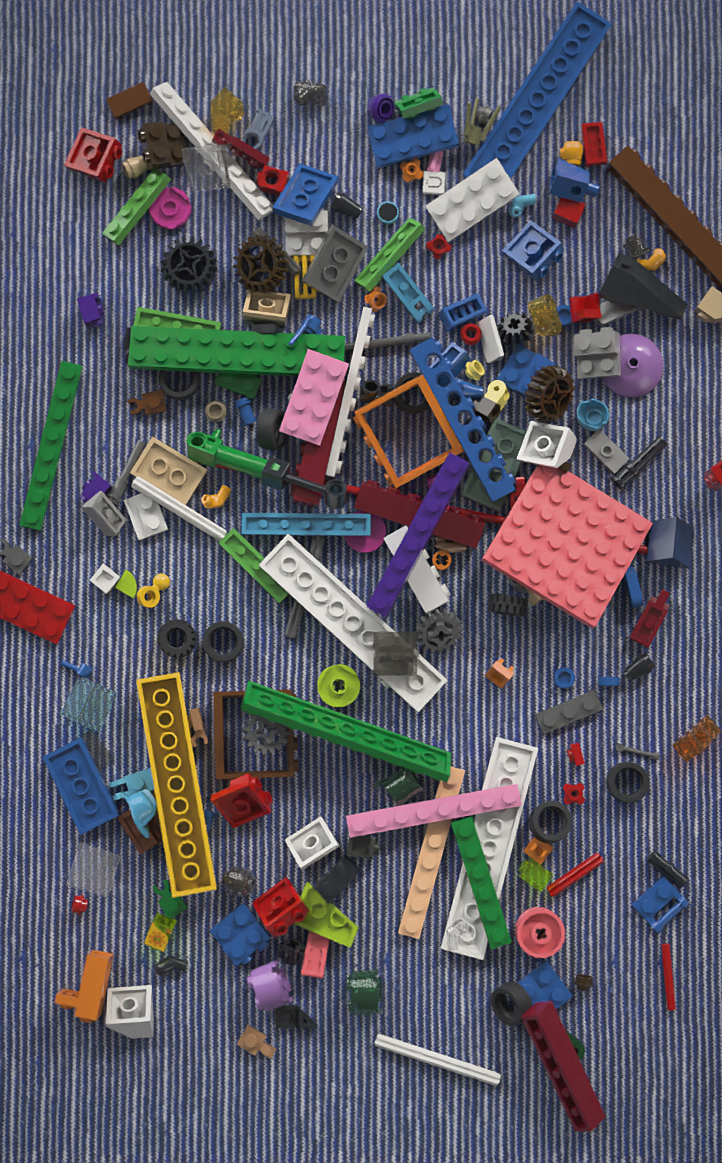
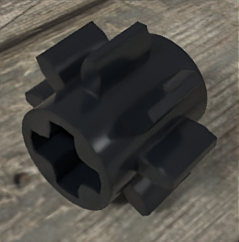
M288 938L285 943L280 942L278 958H282L283 963L290 966L297 964L298 961L302 962L305 946H301L300 941L295 938Z

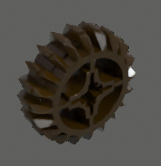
M256 235L255 238L249 237L248 242H241L243 249H236L239 256L233 257L234 260H237V264L232 266L238 269L234 275L241 277L239 283L245 284V289L250 290L252 288L254 293L259 291L260 293H266L267 290L273 291L274 286H281L279 280L286 279L283 272L289 271L285 268V264L290 262L284 259L288 253L281 251L283 245L277 244V239H270L268 235L263 237L262 235ZM264 247L263 251H260L258 255L252 254L257 248ZM264 273L270 274L264 281H258L259 277H262Z
M554 365L542 366L541 370L535 371V376H530L531 382L526 384L528 389L524 392L526 398L523 402L526 403L525 409L528 411V415L536 421L551 424V422H557L558 418H563L564 412H569L568 406L572 405L571 399L575 397L572 393L576 387L572 385L574 380L571 378V374L564 370V368Z

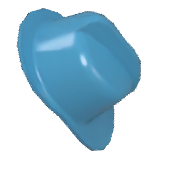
M148 789L130 796L125 793L124 797L129 804L136 826L145 838H149L150 831L147 823L157 812L155 798Z

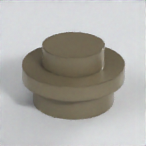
M212 401L206 406L205 414L210 421L220 422L226 417L227 410L222 402Z

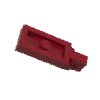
M221 129L215 132L211 140L218 147L224 146L230 149L229 152L238 158H245L248 160L247 163L256 169H263L264 165H267L270 160L268 156L237 137L230 136Z
M661 589L657 598L651 597L629 636L630 640L647 649L649 648L669 611V605L665 603L670 595L669 592Z

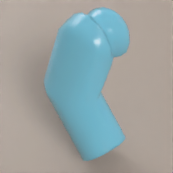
M535 194L514 198L508 210L510 216L517 218L521 215L525 206L535 205Z

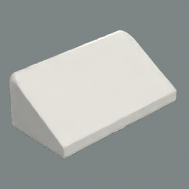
M489 315L477 323L482 332L481 343L487 363L502 360L504 356L494 316Z

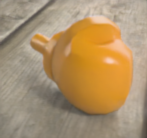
M577 141L566 142L563 148H560V158L575 166L581 165L582 144Z

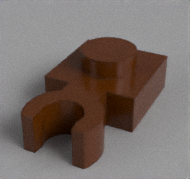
M163 390L143 393V400L136 398L128 400L129 404H137V409L130 411L131 415H138L142 410H145L146 416L167 412Z

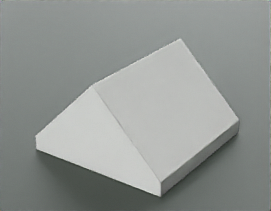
M319 817L285 839L301 870L339 847V843L322 817Z

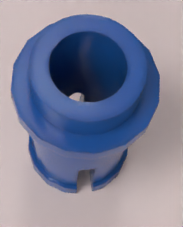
M247 397L235 402V409L239 410L244 426L257 421L250 406L251 401H248Z

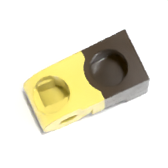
M499 380L491 382L488 386V392L481 402L474 401L475 408L473 412L476 417L480 416L482 420L493 424L510 397L505 384Z

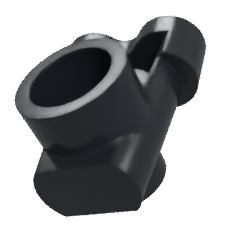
M375 380L365 381L359 389V401L368 404L392 391V384H382L380 386ZM392 399L383 403L382 406L392 407Z

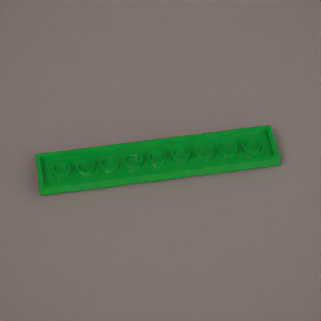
M131 326L128 368L298 377L308 349L344 362L345 336L301 334L294 344L290 346L289 342L296 333L266 334L253 331Z
M248 680L241 710L246 711L250 715H258L270 722H277L286 725L290 729L306 732L312 737H320L332 744H339L348 747L352 751L368 754L374 759H382L394 766L410 769L414 773L430 776L437 781L441 780L447 783L450 778L451 752Z

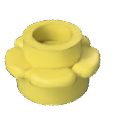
M474 360L471 363L467 362L465 365L467 377L476 381L480 380L485 372L482 364Z

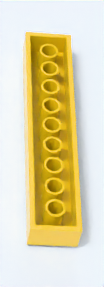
M180 673L138 679L136 682L172 896L177 897L215 890L216 884Z

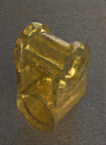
M545 294L528 303V310L536 333L540 336H557L561 332L562 324L554 298L550 294Z

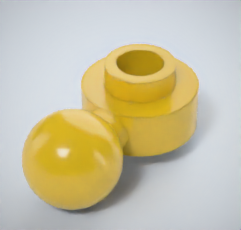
M157 574L153 579V586L140 588L137 593L138 603L142 607L147 608L156 606L160 600L159 591L166 590L170 585L169 577L165 574ZM146 593L149 596L148 600H145L144 598Z

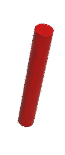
M670 943L661 944L667 1010H676Z

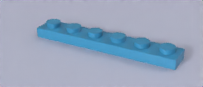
M242 513V535L371 536V514Z

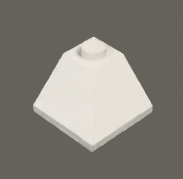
M531 421L517 460L557 468L571 458L577 438L570 428Z
M152 986L108 988L106 1027L129 1038L153 1037Z

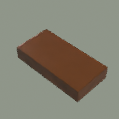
M144 81L106 99L115 119H119L154 102Z

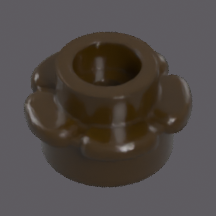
M576 974V979L573 983L577 985L578 990L589 991L591 987H594L592 976Z

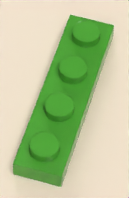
M158 169L152 170L102 234L119 245L171 181L169 176Z
M408 218L356 277L355 283L370 292L382 279L381 276L389 271L413 242L419 238L420 234L425 230L424 226Z
M137 307L134 326L221 330L222 325L221 322L142 307Z
M234 528L219 542L279 604L289 595L259 567V564L265 558Z

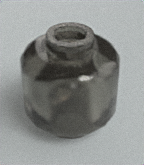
M234 866L224 873L222 884L225 885L227 893L246 897L254 891L256 877L253 876L251 870Z

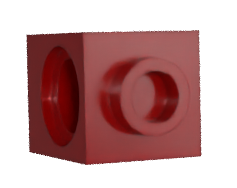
M264 165L263 171L258 172L256 183L259 184V190L280 196L289 181V172ZM270 177L278 180L274 185H270L266 181Z

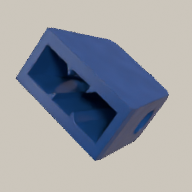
M558 158L550 175L549 194L577 202L582 201L584 194L595 198L599 185L589 182V172Z

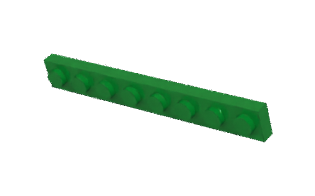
M61 361L19 526L42 531L83 370L82 365Z

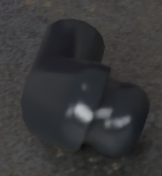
M167 956L156 964V974L165 976L166 972L173 968L185 972L188 961L174 956Z

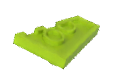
M306 882L301 898L310 912L306 914L303 921L295 922L294 924L351 948L359 927L331 902L328 904L313 886Z

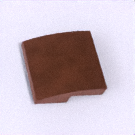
M158 807L155 816L147 823L150 831L149 838H145L139 831L131 810L117 817L139 854H142L163 840Z

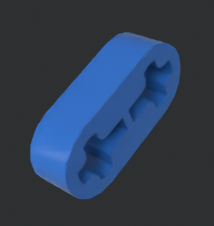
M633 566L629 567L623 579L631 607L644 606L636 571Z

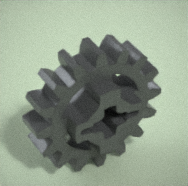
M438 608L435 609L434 614L428 611V617L421 616L422 623H416L418 630L415 631V635L419 645H422L425 651L429 649L432 654L435 650L442 654L444 648L450 651V645L456 646L455 640L461 639L459 632H462L463 629L459 618L455 616L454 612L448 613L445 608L442 613L439 612Z
M250 715L251 720L246 719L244 722L248 727L242 729L243 733H247L243 737V741L249 740L247 748L249 749L253 746L255 748L254 754L262 751L263 757L268 751L273 756L274 749L280 752L282 750L280 744L286 745L288 742L284 737L290 736V733L285 731L288 727L277 722L273 724L266 718L258 715ZM258 721V729L252 731V726ZM263 728H265L266 731H271L268 737L264 733L261 734ZM280 733L279 740L274 744L273 737ZM258 740L264 743V746L258 744L256 741Z

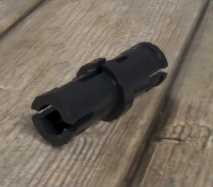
M656 850L648 856L646 861L660 871L662 877L666 876L679 889L686 884L689 878L675 868L673 862H668Z

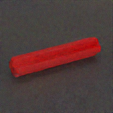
M595 853L547 886L546 889L550 896L555 897L604 863L601 855Z

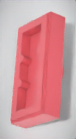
M309 931L301 972L302 976L323 979L330 939Z

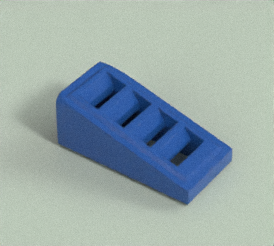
M476 293L442 308L438 316L446 331L449 332L487 313V309L479 294ZM472 301H473L474 305L476 306V308H477V310H478V311H476V312L474 311L472 305L470 304V302H472ZM463 306H466V308H467V310H468V312H469V315H467V313H466V311L464 310ZM455 310H458L462 318L459 319Z

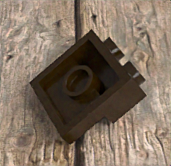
M163 121L143 123L138 130V140L143 145L142 157L144 163H147L148 170L190 164L184 133L175 123L163 124Z

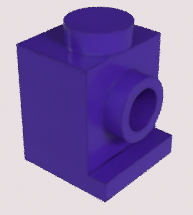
M98 293L77 298L86 327L97 328L102 326L103 320L101 316L105 315L102 304L97 303L101 301Z
M95 471L91 474L94 479H89L82 487L84 491L81 493L80 499L85 503L99 491L106 495L112 488Z

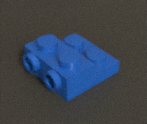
M530 220L502 252L516 263L521 271L536 281L539 277L544 278L548 274L549 267L553 262L558 263L562 259L564 248L559 240Z
M517 344L496 380L502 381L508 389L526 398L524 392L528 389L526 384L531 382L530 376H535V371L541 370L542 366H555L556 363L539 353L535 354L522 345Z
M242 903L210 929L212 935L236 966L239 963L242 966L253 958L251 953L256 949L261 952L270 944L267 941L271 937L245 903Z
M547 960L516 982L527 991L532 1001V1006L536 1002L552 1001L557 1009L573 997Z

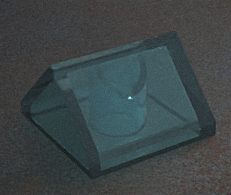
M79 675L60 714L80 725L100 732L118 693Z

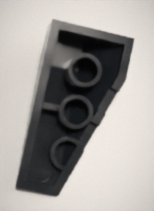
M618 253L598 294V297L617 306L624 307L625 304L636 306V310L643 311L645 308L653 310L657 315L679 320L682 319L688 305L639 262L621 253Z

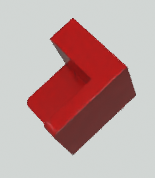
M561 197L552 219L575 229L586 204Z
M592 293L585 297L569 298L572 323H590L602 318L598 293Z

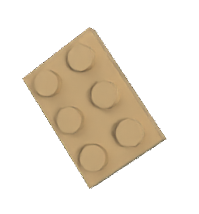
M152 436L130 473L135 477L139 476L182 504L187 505L208 470Z

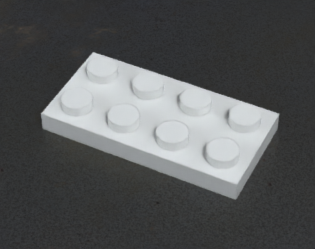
M496 158L426 205V208L447 241L450 242L519 196L520 193Z

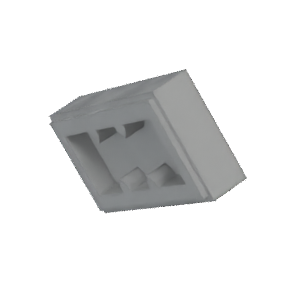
M600 429L583 444L613 474L629 460Z

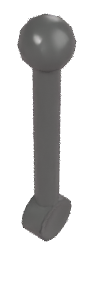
M621 743L615 746L618 752L627 751L651 757L653 760L660 758L658 752L649 753L624 747Z

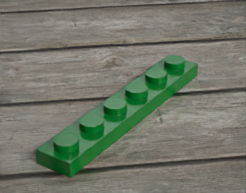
M470 816L451 822L490 949L512 943L473 818Z

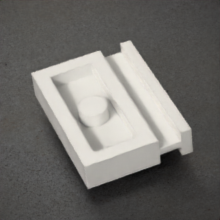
M142 493L124 500L139 541L168 530L159 503Z

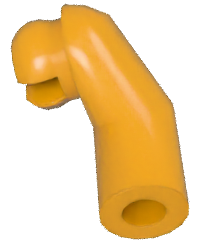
M659 248L654 250V254L648 260L637 259V262L647 270L654 271L665 261L666 255L664 250Z
M222 485L218 494L204 495L201 503L208 509L221 507L224 505L232 489Z

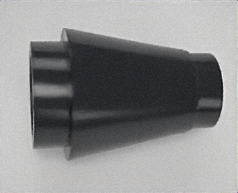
M337 192L330 207L334 209V212L357 219L363 209L362 206L345 193L341 194Z
M645 652L643 655L639 654L622 672L630 682L652 672V669L656 666Z

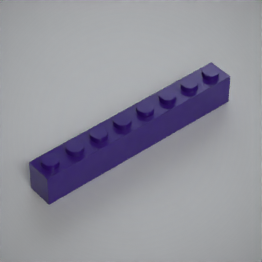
M449 452L366 606L367 608L384 617L389 616L470 466L469 462Z

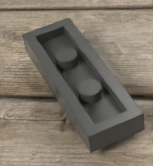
M592 690L534 715L542 734H545L601 711L603 708L596 691Z

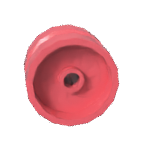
M533 907L525 910L518 917L515 924V936L518 944L527 954L536 958H546L554 955L561 948L565 940V929L562 921L553 911L545 907ZM536 929H543V933L541 935H537V933L535 932Z

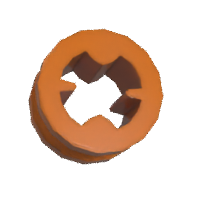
M444 550L437 551L433 555L432 564L438 570H445L451 564V556ZM438 555L447 557L448 560L445 561L447 562L445 566L436 563Z

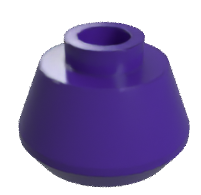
M385 93L373 96L367 105L369 115L379 123L388 121L395 109L392 97Z

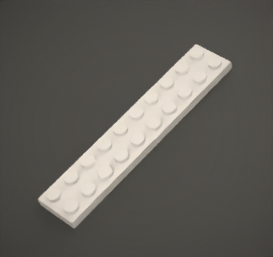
M289 534L259 564L262 570L417 712L446 683L447 679L371 609L367 608L356 595Z
M496 737L482 790L518 784L522 805L475 814L474 818L476 831L499 900L538 748ZM463 863L441 949L483 960L488 939Z

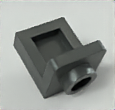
M361 835L350 838L349 836L347 855L373 859V855H378L379 842H375L376 837Z

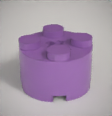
M277 960L253 969L251 976L247 977L251 990L254 989L257 998H255L258 1009H264L266 1012L293 1001V996H288V992L292 991L288 977L283 967L280 969L277 967L279 964Z

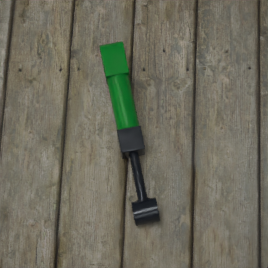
M216 429L211 436L202 432H193L187 436V454L192 461L213 468L217 464L261 479L262 485L280 491L283 490L286 482L321 493L325 497L326 505L331 509H341L346 505L347 485L340 479H332L324 486L290 474L289 462L271 456L266 460L223 445V440L219 439L222 433L220 429Z

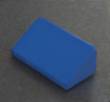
M454 342L442 352L444 359H449L455 369L452 371L454 378L464 369L466 363L471 361L468 353ZM437 358L429 367L436 368L440 363L439 359ZM442 375L437 379V383L441 387H446L449 385L450 379Z

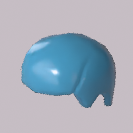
M594 398L588 401H581L576 409L577 421L585 430L597 431L608 423L609 410L601 401Z

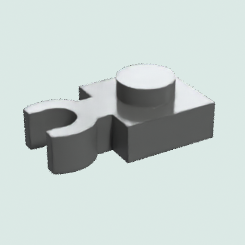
M1 539L0 541L4 543L5 548L0 551V555L6 556L2 562L21 575L34 558L17 545L11 549L9 542Z

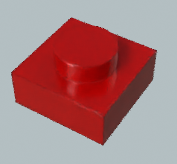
M578 742L569 744V750H566L569 762H573L574 766L585 764L580 744Z

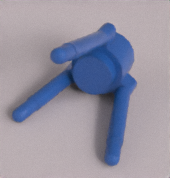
M308 314L289 342V345L292 346L302 333L321 335L323 330L319 328L322 324L320 319Z

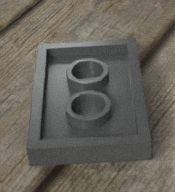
M331 225L301 282L332 301L339 303L368 246L338 227Z

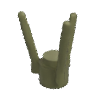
M478 97L475 99L472 118L471 102L467 103L463 142L476 146L480 145V141L486 140L487 133L501 109V106L498 105L484 131L481 132L482 128L475 126L479 106Z

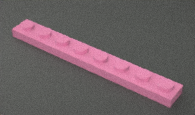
M518 784L347 815L346 819L351 838L522 805Z

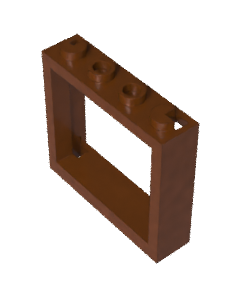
M292 689L277 690L297 698L296 694H292ZM245 691L213 692L215 779H234L248 773L253 778L294 777L295 772H299L298 759H294V750H298V737H294L293 729L289 727L286 729L290 733V736L287 737L288 770L226 772L224 698H243Z

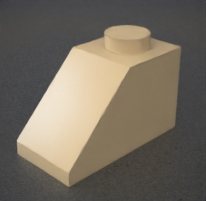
M714 287L708 290L694 310L700 320L710 323L722 322V293Z

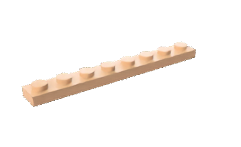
M451 767L448 782L439 781L435 799L459 795L465 770ZM452 819L431 822L427 825L398 930L399 934L417 939L420 938Z

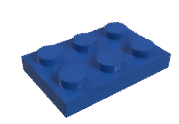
M299 164L274 204L273 213L312 226L336 187L338 176Z

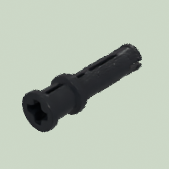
M657 436L631 463H625L623 465L624 468L616 476L610 477L613 484L619 490L624 491L626 489L625 486L633 479H637L640 475L639 472L667 446L665 440Z

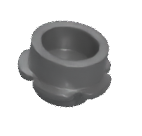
M489 105L480 107L477 112L476 119L479 120L480 125H487L493 115L494 109L489 108Z

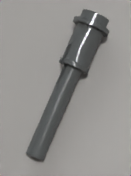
M137 440L120 477H116L110 492L106 493L107 498L114 505L122 502L121 497L129 484L127 480L131 474L130 472L145 446V443Z

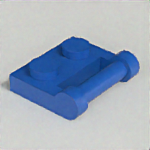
M661 876L631 905L660 934L663 931L662 928L683 908L687 909L690 903L666 877ZM674 897L678 902L659 920L655 921L652 917Z

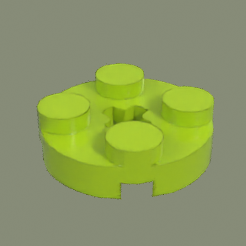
M343 664L332 665L324 669L318 678L319 695L330 706L345 707L354 702L360 692V680L356 672L349 666ZM342 680L345 689L336 692L333 682Z

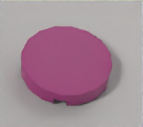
M176 187L164 188L149 207V212L157 226L166 230L181 228L187 223L191 216V204L188 196L182 190Z
M360 510V511H357V512H355V513H353V514H370V513H367V512H364V511H361V510ZM371 514V536H344L348 546L354 551L370 553L378 549L384 542L386 527L381 517Z

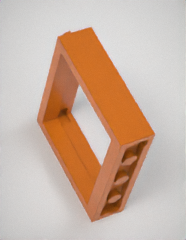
M423 374L354 411L356 416L353 419L358 429L363 427L367 434L363 437L369 448L374 447L377 453L373 455L379 467L382 465L385 467L387 473L384 476L389 485L394 484L395 488L445 462L449 452L454 455L464 452ZM419 385L452 448L397 477L363 414Z

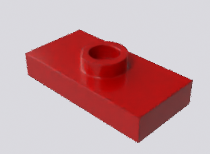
M603 122L581 124L585 167L607 165Z

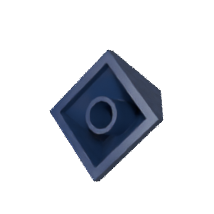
M677 517L651 521L653 524L649 529L646 562L689 569L693 527Z

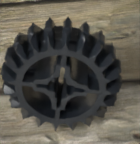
M182 237L183 243L179 244L178 240H174L175 247L172 245L167 246L170 253L163 252V256L167 259L160 261L161 265L165 266L161 268V272L166 274L163 277L165 281L170 280L169 287L172 288L176 285L175 290L177 292H180L183 287L184 294H188L189 289H192L193 294H196L197 287L204 291V283L207 286L211 285L208 278H216L212 272L218 271V267L213 265L218 260L213 257L215 255L214 250H209L210 245L208 243L203 245L202 239L195 243L194 237L190 238V242H187L186 237ZM193 250L201 253L202 255L199 256L197 254L195 256H190L186 253V251ZM180 255V264L176 266V269L172 270L174 259ZM185 258L192 264L194 273L188 267L186 268ZM206 261V269L199 277L197 269L202 265V262ZM189 275L193 280L185 281L177 276Z

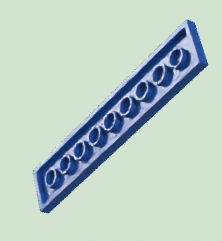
M575 3L466 168L462 177L468 178L496 158L509 178L513 177L611 28V22L581 3Z

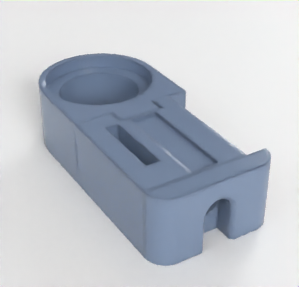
M257 109V114L250 128L248 127L243 135L242 141L246 143L249 137H255L258 140V144L253 148L259 150L274 123V116L262 109Z

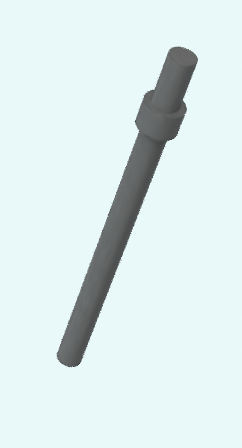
M411 332L404 333V336L374 339L369 341L368 349L401 344L410 346L416 342H424L430 339L431 336L430 332L419 334ZM355 342L345 343V352L354 351Z

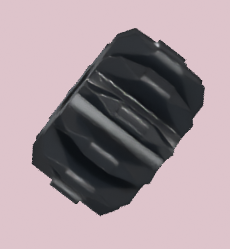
M515 311L514 315L507 312V318L501 317L500 324L497 326L499 338L501 341H504L506 346L512 343V346L516 348L517 344L520 343L524 347V341H530L531 335L534 332L532 320L527 318L525 312L520 315L517 311Z

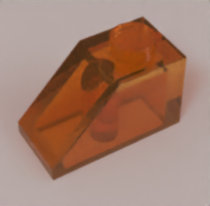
M707 714L682 734L672 746L687 762L702 752L721 730Z

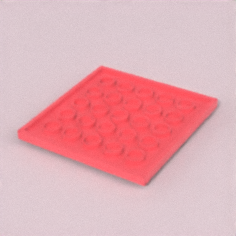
M537 465L481 561L593 629L653 523L571 472L565 473L558 467L552 468Z

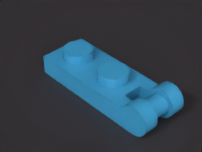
M397 263L381 276L416 323L423 320L422 317L427 313L431 314L434 311L433 306L400 263ZM420 302L422 307L416 310L414 305Z

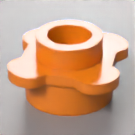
M413 159L412 162L408 163L404 161L400 164L405 182L423 177V172L420 170L421 163L418 159Z
M375 286L373 291L364 297V301L370 305L373 312H377L378 309L386 305L387 296L381 292L380 287Z

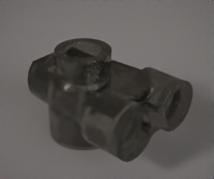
M310 80L296 81L293 99L302 106L308 105L310 101L315 102L317 105L325 106L328 99L326 95L327 85L314 84Z

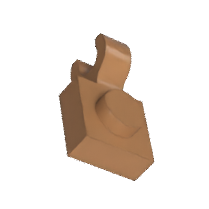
M200 708L191 709L190 715H187L189 727H194L195 731L191 743L193 747H196V739L202 737L204 744H208V737L204 731Z
M249 1024L237 1042V1045L253 1055H256L259 1050L267 1057L272 1058L277 1050L275 1047L264 1042L267 1037L266 1034Z

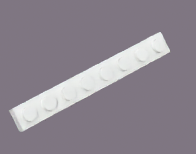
M167 82L154 87L150 95L254 216L260 220L273 212L272 203L228 152L211 141L213 135Z
M363 307L326 476L335 478L336 473L340 474L342 461L338 460L340 452H345L347 441L343 440L345 432H349L352 421L348 419L349 411H354L356 399L353 398L354 390H359L361 378L357 377L358 371L364 368L366 357L362 356L363 349H368L370 341L367 331L368 327H373L375 315L371 314L372 309Z

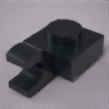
M251 320L245 321V325L252 326L251 331L266 334L283 333V329L272 321H264L261 325H257V323Z

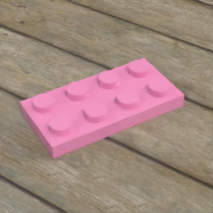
M308 349L279 431L320 446L349 363Z

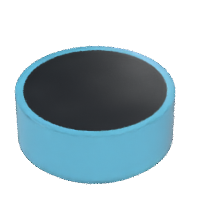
M392 202L382 203L377 211L378 219L384 224L394 223L399 214L398 207Z

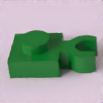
M165 878L162 880L165 884V889L160 890L155 884L153 890L156 894L162 896V899L157 902L170 920L187 909L188 906L181 896H172V892L169 890L170 883Z

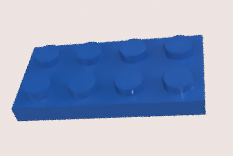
M449 104L439 106L432 111H423L414 118L403 119V117L367 127L378 169L459 146Z
M83 737L42 757L80 835L120 815Z

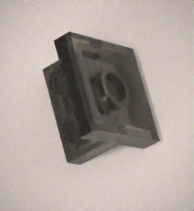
M373 632V676H417V658L419 657L417 632Z

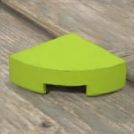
M125 570L115 588L135 599L137 594L136 580L132 573Z

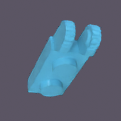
M151 768L108 783L110 788L118 787L124 783L127 784L129 791L115 794L112 796L114 801L124 798L125 793L130 796L144 789L155 790Z

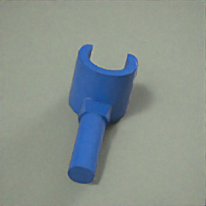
M66 661L61 662V666L69 668L83 677H87L92 671V668L85 663L77 667Z

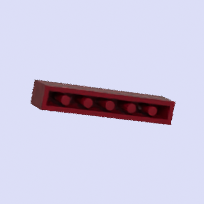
M346 381L342 383L321 445L319 446L308 441L301 444L299 455L303 456L301 464L297 463L295 476L324 485ZM292 484L290 496L293 497L294 504L319 509L321 493Z
M370 479L367 482L362 481L354 505L355 509L410 526L423 500H420L421 497L413 493L405 495L400 493L398 488L392 486L384 488L379 486V482ZM450 506L449 509L445 510L433 534L477 549L485 521L481 520L482 517L470 513L468 516L462 514V510Z
M536 1002L521 1018L575 1132H592L606 1117L553 1002Z

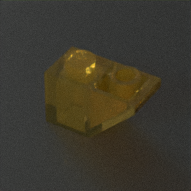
M226 87L210 102L213 136L218 129L228 133L231 124L234 121L238 122L245 113L244 103Z

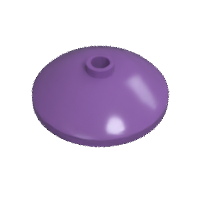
M637 334L621 335V376L605 377L602 380L617 395L629 398L643 396L650 392L661 379L663 372L662 355L657 346L644 336ZM630 360H635L637 365L631 366Z

